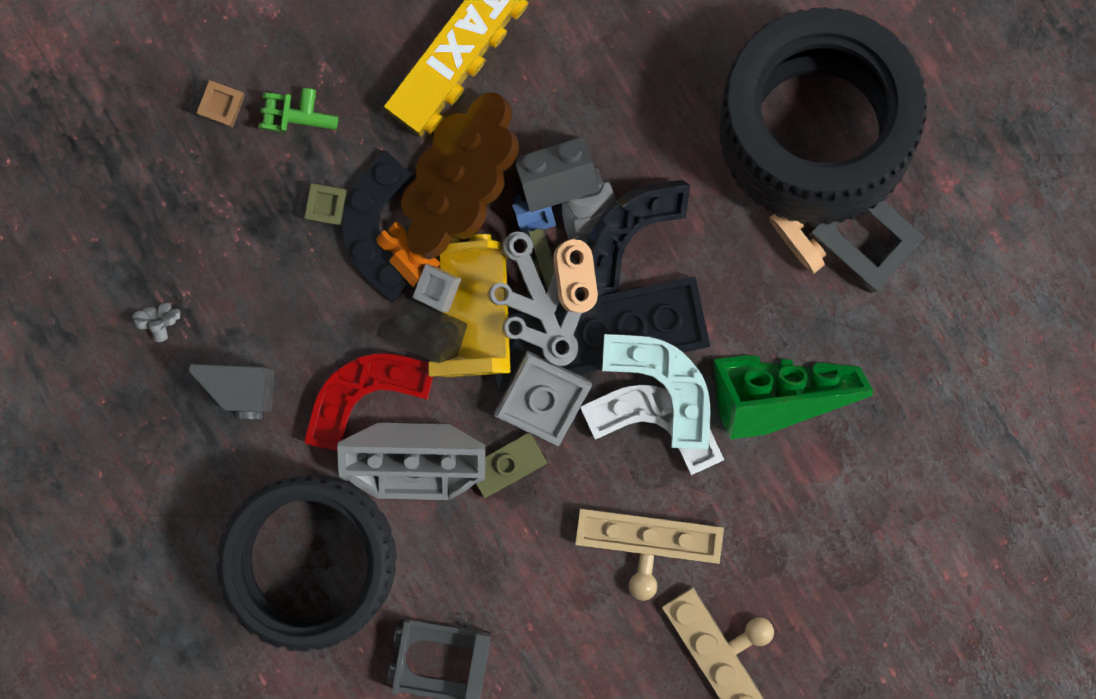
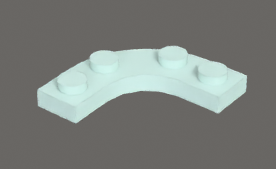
M604 334L602 371L640 373L652 376L663 384L669 393L673 409L671 448L709 450V393L703 376L693 362L681 350L659 339L644 336Z

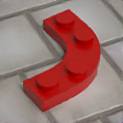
M381 353L363 356L346 364L333 373L321 388L312 410L304 443L338 452V442L344 440L349 417L355 405L367 394L385 390L428 400L434 377H429V363L401 355Z

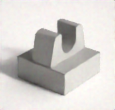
M425 264L413 298L441 312H449L461 278L434 265Z

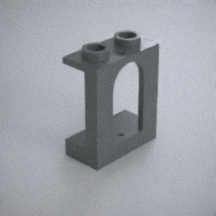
M880 201L877 207L874 209L870 208L868 212L893 233L899 241L876 266L840 234L835 222L825 225V223H819V225L809 223L813 230L807 236L810 239L815 238L857 275L862 280L860 284L870 293L877 291L925 238L887 202Z
M407 618L404 621L403 627H396L393 648L399 649L397 663H390L387 684L393 685L392 695H397L400 692L435 699H481L492 633ZM418 641H431L474 649L468 684L425 677L413 673L406 663L408 648Z

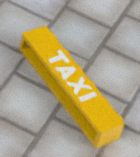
M464 0L385 104L386 112L420 138L426 131L431 134L443 118L439 113L447 103L453 105L464 91V87L461 84L469 74L474 77L480 71L486 61L483 55L490 46L496 48L507 34V30L504 27L512 17L517 20L526 10L529 2L526 0Z

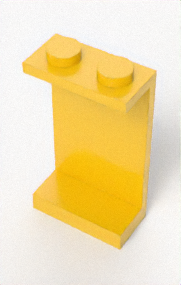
M489 234L473 235L469 237V242H460V239L452 238L446 250L439 255L440 269L461 278V282L449 312H442L444 361L429 362V377H461L510 373L509 338L502 332L503 322L508 319V306L494 305L488 298V291L492 285L497 283L507 284L506 257L501 250L502 242L492 241ZM498 287L494 292V296L498 301H503L506 292L503 288Z

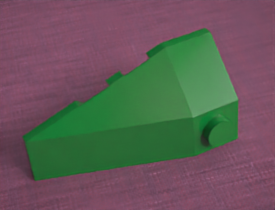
M751 355L713 360L719 416L730 440L767 435L873 395V389L859 366L819 362L813 367L793 365V360L781 359L780 364L760 362V356Z

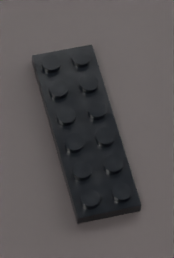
M696 276L598 296L595 305L590 310L581 313L573 335L578 342V353L575 359L561 367L578 375L602 370L604 334L651 337L667 342L683 353L711 347ZM561 304L557 306L554 313L559 326H561L567 312ZM523 312L508 315V318L519 317L525 322L526 327L545 333L540 319ZM512 321L509 324V332L512 335L518 334L520 326L517 322ZM509 339L510 373L495 374L498 391L507 389L527 351L544 358L542 348L521 339ZM560 340L556 343V352L562 355L566 351V344Z

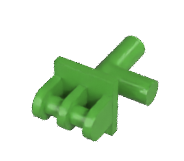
M302 88L299 110L289 108L291 95L263 93L262 99L266 100L265 108L260 110V114L263 115V123H259L258 129L284 135L288 122L337 130L338 116L313 112L316 90ZM276 102L282 103V110L275 109ZM274 117L280 118V125H273Z

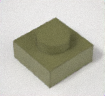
M311 183L305 220L342 226L348 191L346 189Z

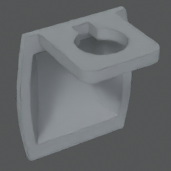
M595 169L599 192L562 203L563 222L569 240L576 239L587 244L588 236L599 218L616 201L610 182H603L599 169Z

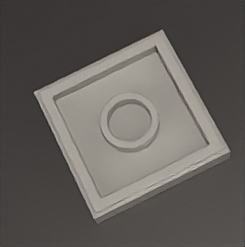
M527 351L500 400L494 415L503 421L559 446L592 387V382Z

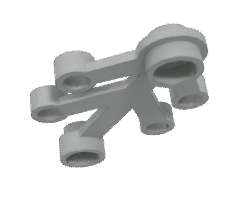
M523 232L508 234L501 244L502 253L508 260L517 263L531 299L512 292L511 288L505 283L492 285L488 291V298L494 305H506L540 319L545 333L526 327L525 322L519 317L506 319L502 325V332L509 339H521L542 348L543 356L549 363L556 366L567 365L575 359L578 353V342L573 334L581 313L567 311L561 326H559L554 314L559 303L555 268L547 292H545L530 256L533 250L531 238ZM517 239L524 243L525 248L522 253H517L513 248L514 241ZM570 256V261L577 265L576 259ZM498 287L503 288L506 292L503 301H498L494 296V292ZM583 289L575 290V295L577 293H581L585 298V292ZM512 321L517 322L520 326V330L516 335H512L508 330V326ZM560 340L566 344V351L562 355L558 354L555 349L556 343Z

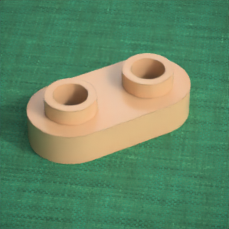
M776 214L769 217L774 229L811 274H815L825 266L822 259L826 256L825 251L815 239L810 241L801 231L804 227L803 224L794 220L793 222L789 221L788 218L783 216H775Z
M576 239L565 241L556 248L553 256L559 301L567 311L583 313L595 305L598 297L593 256L589 246L583 241ZM572 251H576L580 256V261L577 265L570 261L569 257ZM578 287L582 288L585 292V298L582 301H578L575 298V290Z

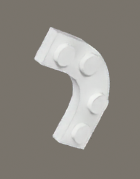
M651 385L629 386L613 391L580 407L595 440L628 424L641 421L657 424L667 430L672 437L673 409L671 397L667 390L661 387ZM709 430V450L678 448L690 475L724 460L711 430Z

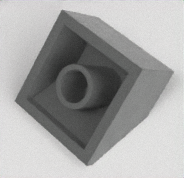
M577 137L519 155L514 161L530 213L600 191L593 160L584 137Z
M190 364L189 372L225 411H235V418L262 419L263 412L272 413L273 369Z

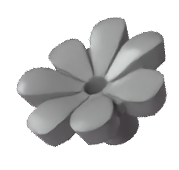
M162 303L159 305L158 310L155 307H148L143 311L135 312L132 318L136 328L150 329L154 341L162 342L168 339L166 327L176 323V320L180 319V310H171L170 303Z

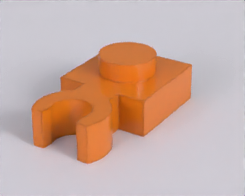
M398 222L393 223L388 229L389 234L384 230L376 238L381 248L394 254L389 262L412 287L418 284L425 264L439 267L441 264L436 258L423 259L411 251L407 244L406 231Z

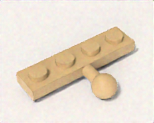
M580 508L575 545L640 553L638 572L629 581V592L635 599L646 601L651 599L657 592V581L652 575L654 555L720 564L724 527Z
M694 587L662 606L720 699H764L737 657V654L751 645L765 646L770 643L774 636V628L770 621L762 617L753 618L747 623L743 634L728 642Z

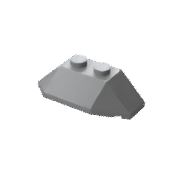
M376 423L338 442L337 446L339 477L345 481H351L355 486L377 499L451 500L468 490L475 483L478 484L485 480V445L451 424Z

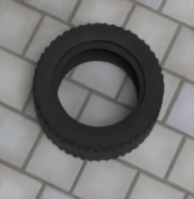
M814 7L810 8V10L802 9L794 13H787L785 17H778L773 22L764 25L763 29L755 32L752 39H748L744 48L740 49L737 53V58L732 63L725 85L719 133L722 155L726 157L725 164L730 168L732 178L736 179L737 185L745 190V194L748 198L751 197L754 203L762 205L766 211L776 214L775 216H783L788 218L789 221L793 222L794 220L801 224L809 222L813 223V225H819V223L828 225L835 221L841 223L846 219L852 220L856 218L858 214H866L870 208L874 209L877 207L879 202L887 199L889 193H892L897 184L902 180L925 127L928 102L925 98L927 92L923 87L924 78L920 75L921 69L915 64L913 54L908 51V47L899 41V37L893 34L887 27L881 26L879 22L865 15H859L854 11H847L841 8ZM810 73L833 75L857 87L869 100L877 117L879 137L869 149L852 159L838 163L810 162L789 153L776 142L765 124L761 105L775 87L790 78Z

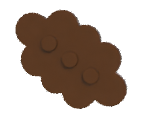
M485 93L474 100L466 114L454 113L443 119L435 130L433 147L426 150L418 159L416 165L417 179L405 190L401 200V209L404 215L412 220L407 233L409 249L423 259L438 257L446 250L453 237L465 239L478 232L484 224L487 215L486 205L497 199L503 190V171L509 168L515 161L519 151V141L516 135L507 129L512 118V107L498 93Z

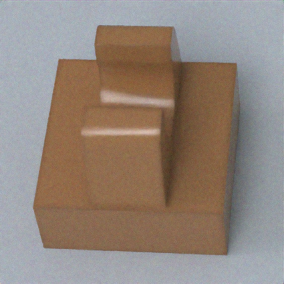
M209 80L196 114L233 128L245 94Z

